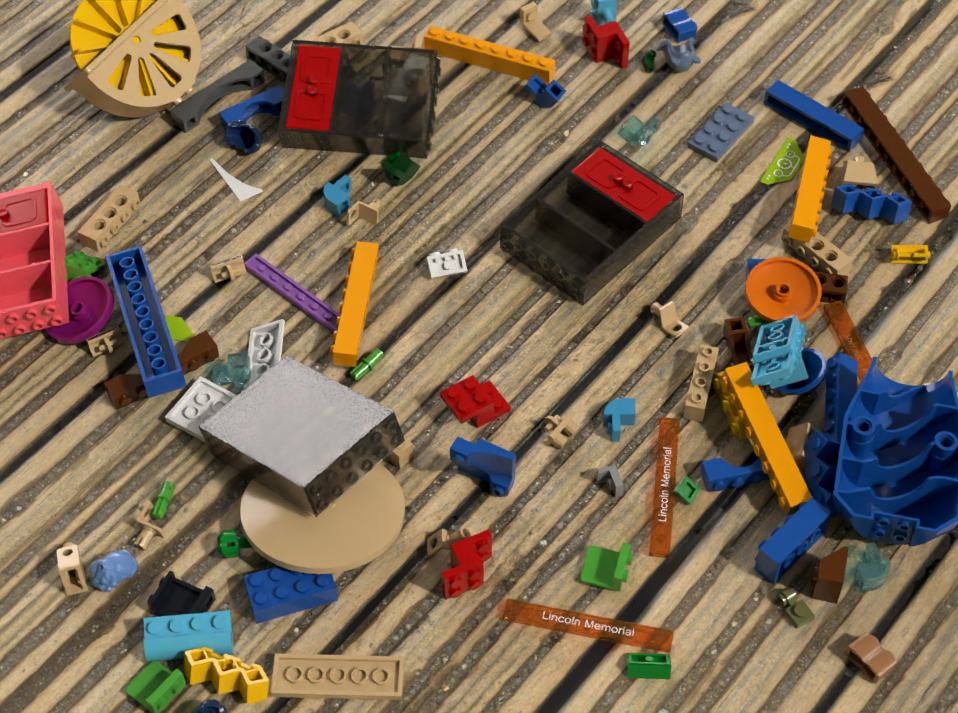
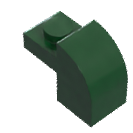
M402 153L399 154L393 164L387 160H384L381 164L386 169L385 176L399 186L411 180L421 167Z

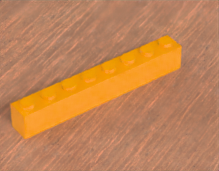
M430 26L424 35V50L426 52L529 80L535 74L546 85L555 76L556 60L434 26Z
M810 136L791 218L789 238L809 243L811 237L816 235L818 229L816 225L819 222V213L822 207L820 202H822L824 197L823 191L827 182L825 180L828 175L830 157L833 150L830 148V140Z
M357 241L356 248H352L351 259H353V262L349 261L348 272L350 275H346L345 286H347V289H343L342 294L344 303L340 302L339 307L341 317L337 316L336 321L338 331H334L333 334L335 345H331L330 348L333 365L356 367L379 257V244Z
M745 362L725 368L721 378L722 385L729 392L730 402L736 406L738 418L745 425L746 435L754 444V452L762 461V469L770 478V486L779 497V505L785 510L787 515L795 513L801 503H807L812 498L809 489L759 386H753L751 381L752 372L748 363Z

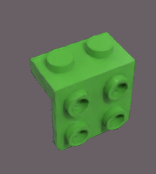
M75 251L64 258L67 283L77 278L91 277V273L106 266V262L102 261L99 257L85 255L82 251Z
M623 542L620 552L590 546L587 551L580 581L585 584L620 592L622 583L627 582L629 570H626L627 564L631 565L634 553L630 552L631 544Z
M152 661L126 688V692L149 712L160 713L183 690L186 682L183 673L177 668L172 673L158 661Z

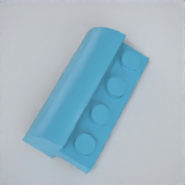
M230 610L144 618L145 639H143L145 657L148 663L152 661L183 660L185 651L202 647L214 649V653L221 656L224 654L234 655Z

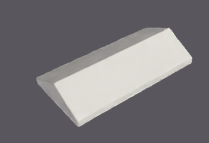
M284 319L251 329L244 383L245 392L267 393L279 383Z

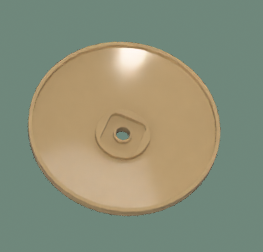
M320 448L286 455L263 468L254 476L244 491L240 505V518L242 529L248 542L268 561L296 572L331 574L360 567L380 556L394 543L404 523L405 499L396 478L377 461L348 450ZM320 496L326 497L325 499H318Z

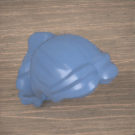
M127 550L110 552L103 559L96 560L90 564V580L102 592H111L121 581L126 578L129 579L135 574L138 569V561Z

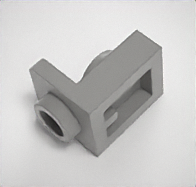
M616 465L605 466L596 471L597 484L607 482L608 489L613 491L615 497L623 495L624 484Z

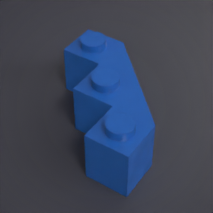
M846 184L835 187L831 207L841 214L857 211L866 219L883 216L888 222L898 224L907 221L912 201L899 193L892 192L891 195L881 194L882 190L866 187L865 191L856 189V185Z
M814 430L804 445L806 485L812 498L831 511V516L836 517L838 513L833 505V492L837 466L831 461L840 449V443L829 434Z

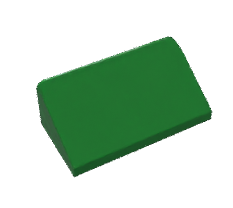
M627 653V677L670 679V654Z

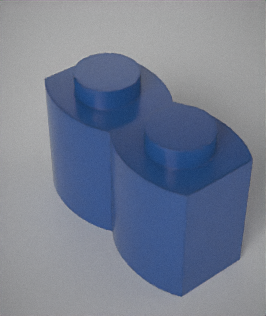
M679 7L663 13L662 23L676 42L679 43L696 37L697 24L689 18L688 13L683 8Z

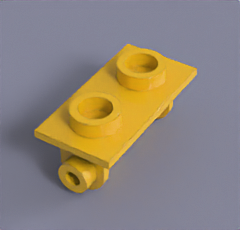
M891 245L890 263L928 264L931 253L928 251V245Z

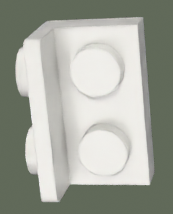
M455 248L443 254L434 252L426 258L431 279L467 273L463 250L458 251Z

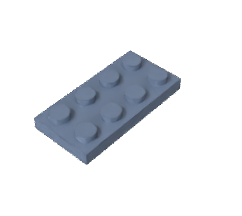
M725 102L688 142V148L718 162L754 123L755 117Z

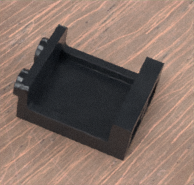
M169 571L160 580L159 587L155 593L153 592L150 595L148 606L150 613L157 617L206 613L215 602L216 597L214 589L206 586L202 590L176 578L174 572Z

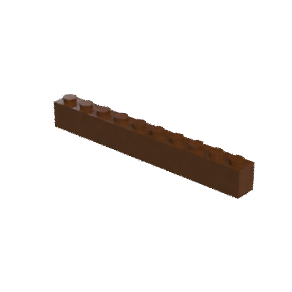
M863 86L845 91L842 101L843 106L856 124L864 128L863 134L928 224L948 218L951 209L949 200L944 197L941 189L936 186L932 177L927 174L923 165L914 156L913 151L908 148L904 139L897 133L896 128L891 125L887 116L882 113L878 104L871 98L870 93Z

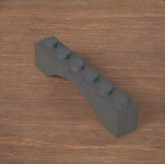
M251 59L170 110L173 123L187 133L199 125L204 112L218 99L235 92L253 90L264 83L263 69Z

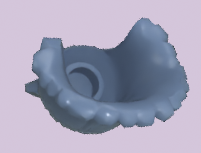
M693 37L689 38V43L672 46L670 40L665 39L657 48V51L664 52L668 65L677 72H685L694 63L699 64L701 62V59L696 56L693 46L696 40Z

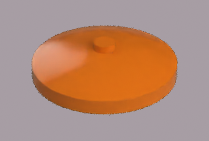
M774 257L760 262L749 273L745 285V297L748 305L757 316L770 323L795 315L798 316L800 323L807 320L817 310L822 295L821 284L815 272L801 261L788 257Z

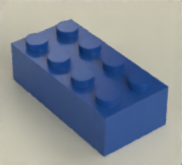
M811 498L807 503H801L797 512L794 515L790 514L784 521V525L781 528L777 527L772 532L769 540H763L757 548L758 555L755 558L754 570L774 585L825 535L832 512L814 498Z
M277 566L244 576L256 624L338 601L332 573L308 574Z

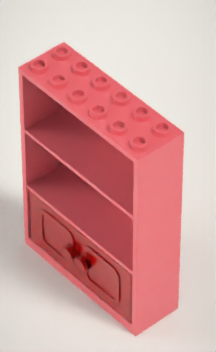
M51 181L0 193V339L69 323L67 271L64 259L66 252L63 204Z

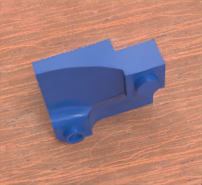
M457 436L450 447V460L458 465V470L489 483L490 492L494 495L506 497L511 491L515 480L516 454L480 438L474 444Z

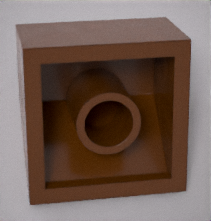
M844 546L821 559L819 567H814L809 590H813L812 599L837 604L844 583L849 547Z

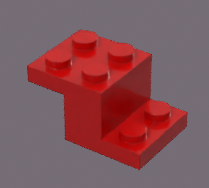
M591 15L584 17L582 44L584 47H587L590 57H593L596 63L614 58L621 69L627 68L630 42L618 23L613 21L597 26Z
M474 375L440 392L441 399L461 424L471 419L475 426L480 428L511 411V406L490 380L480 384Z
M489 529L450 545L452 568L441 572L442 594L445 600L457 598L466 591L476 590L481 585H484L483 562L492 557V535Z

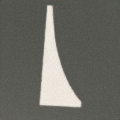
M213 158L209 159L240 202L263 192L262 189L249 186L227 173Z

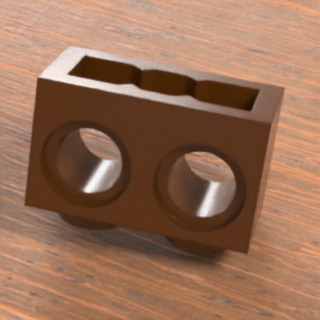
M815 272L822 289L820 302L844 305L847 295L848 276Z

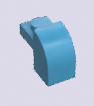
M347 175L338 179L334 185L327 182L323 190L327 210L337 217H340L351 207L350 195L348 194L352 190L351 178Z
M635 398L615 399L606 406L603 425H608L607 430L608 434H611L612 442H620V425H635Z

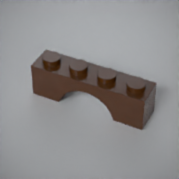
M744 317L725 319L723 334L733 365L747 362L753 373L754 359L750 349L748 329Z

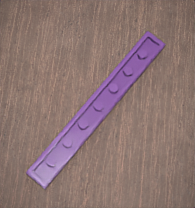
M256 253L244 263L247 271L334 334V331H338V328H336L337 316L341 317L338 312Z

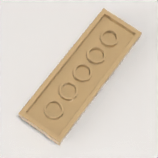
M275 654L271 697L402 700L404 657Z

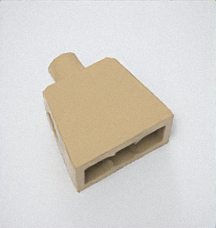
M862 156L855 157L854 161H848L843 185H856V189L865 191L866 187L877 189L878 179L874 164L872 162H865V158Z
M71 542L65 543L62 548H58L56 551L58 570L66 594L69 596L88 591L84 564L78 545H74ZM75 569L76 576H70V570Z

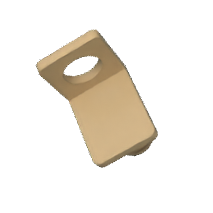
M374 198L368 205L357 201L347 211L346 224L350 225L360 217L376 225L378 223V209L382 207L381 200Z
M673 301L665 306L660 305L658 302L652 304L650 312L660 317L661 329L677 338L689 330L688 325L677 319L675 303ZM675 326L682 327L679 331L671 330Z
M149 501L136 520L143 530L134 542V545L142 550H146L153 535H158L162 538L166 536L161 528L148 523L154 508L153 504Z
M463 526L454 533L440 529L427 539L428 556L431 557L442 549L451 551V544L471 536L469 529ZM437 538V545L433 549L432 544L434 540Z

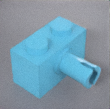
M591 0L592 11H590V15L597 26L616 21L617 0Z

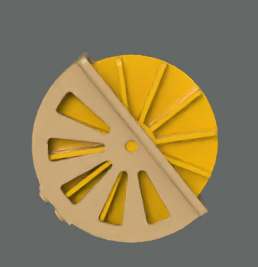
M83 0L80 3L69 25L70 47L72 51L70 57L72 60H75L80 73L64 87L68 93L74 89L96 107L114 115L144 117L159 111L162 113L166 109L170 111L183 100L185 95L194 89L192 85L196 82L195 78L201 62V42L196 24L181 0Z

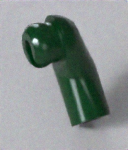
M649 50L641 59V63L647 73L654 71L652 65L656 57L654 50Z

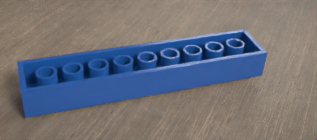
M142 245L106 255L148 398L187 387Z

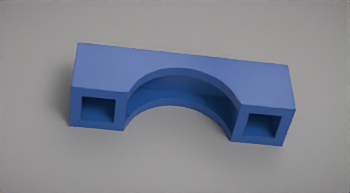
M279 85L220 111L221 125L226 129L227 125L233 120H244L246 123L250 117L259 113H269L274 116L281 115L289 110L290 98Z
M759 456L755 463L747 467L732 466L722 458L702 461L700 470L707 492L721 491L730 487L737 488L750 483L757 484L770 479L768 474H765L762 469V461Z

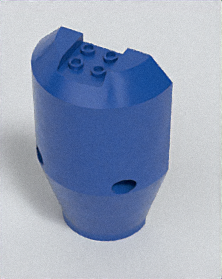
M873 357L870 368L844 414L833 492V505L839 516L865 538L869 537L877 541L908 545L909 547L918 546L949 532L958 524V397L953 381V371H949L940 381L929 385H905L883 375L878 369L877 357Z

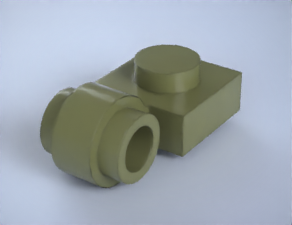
M786 587L778 592L776 596L777 601L781 606L788 607L785 609L784 614L796 629L814 619L815 615L803 600L795 602L798 596L792 587Z

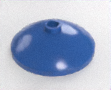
M803 348L801 355L808 379L775 388V390L784 395H799L812 390L821 382L827 371V362L823 354L815 349Z

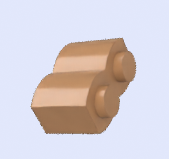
M867 632L848 645L845 651L849 660L859 667L865 676L875 684L889 674L897 664L895 656L890 651L882 648L879 640Z

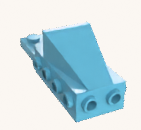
M797 315L760 327L753 352L754 370L751 377L753 386L769 384L770 388L774 389L808 379L801 355L803 343L805 342L804 337L807 333L804 324H800Z

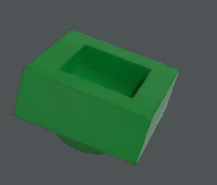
M683 476L672 492L685 505H689L698 494L700 488L687 476Z

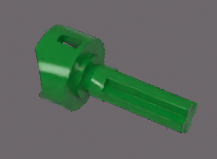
M235 530L223 531L217 537L218 552L227 559L236 558L239 549L253 548L245 536L237 537Z

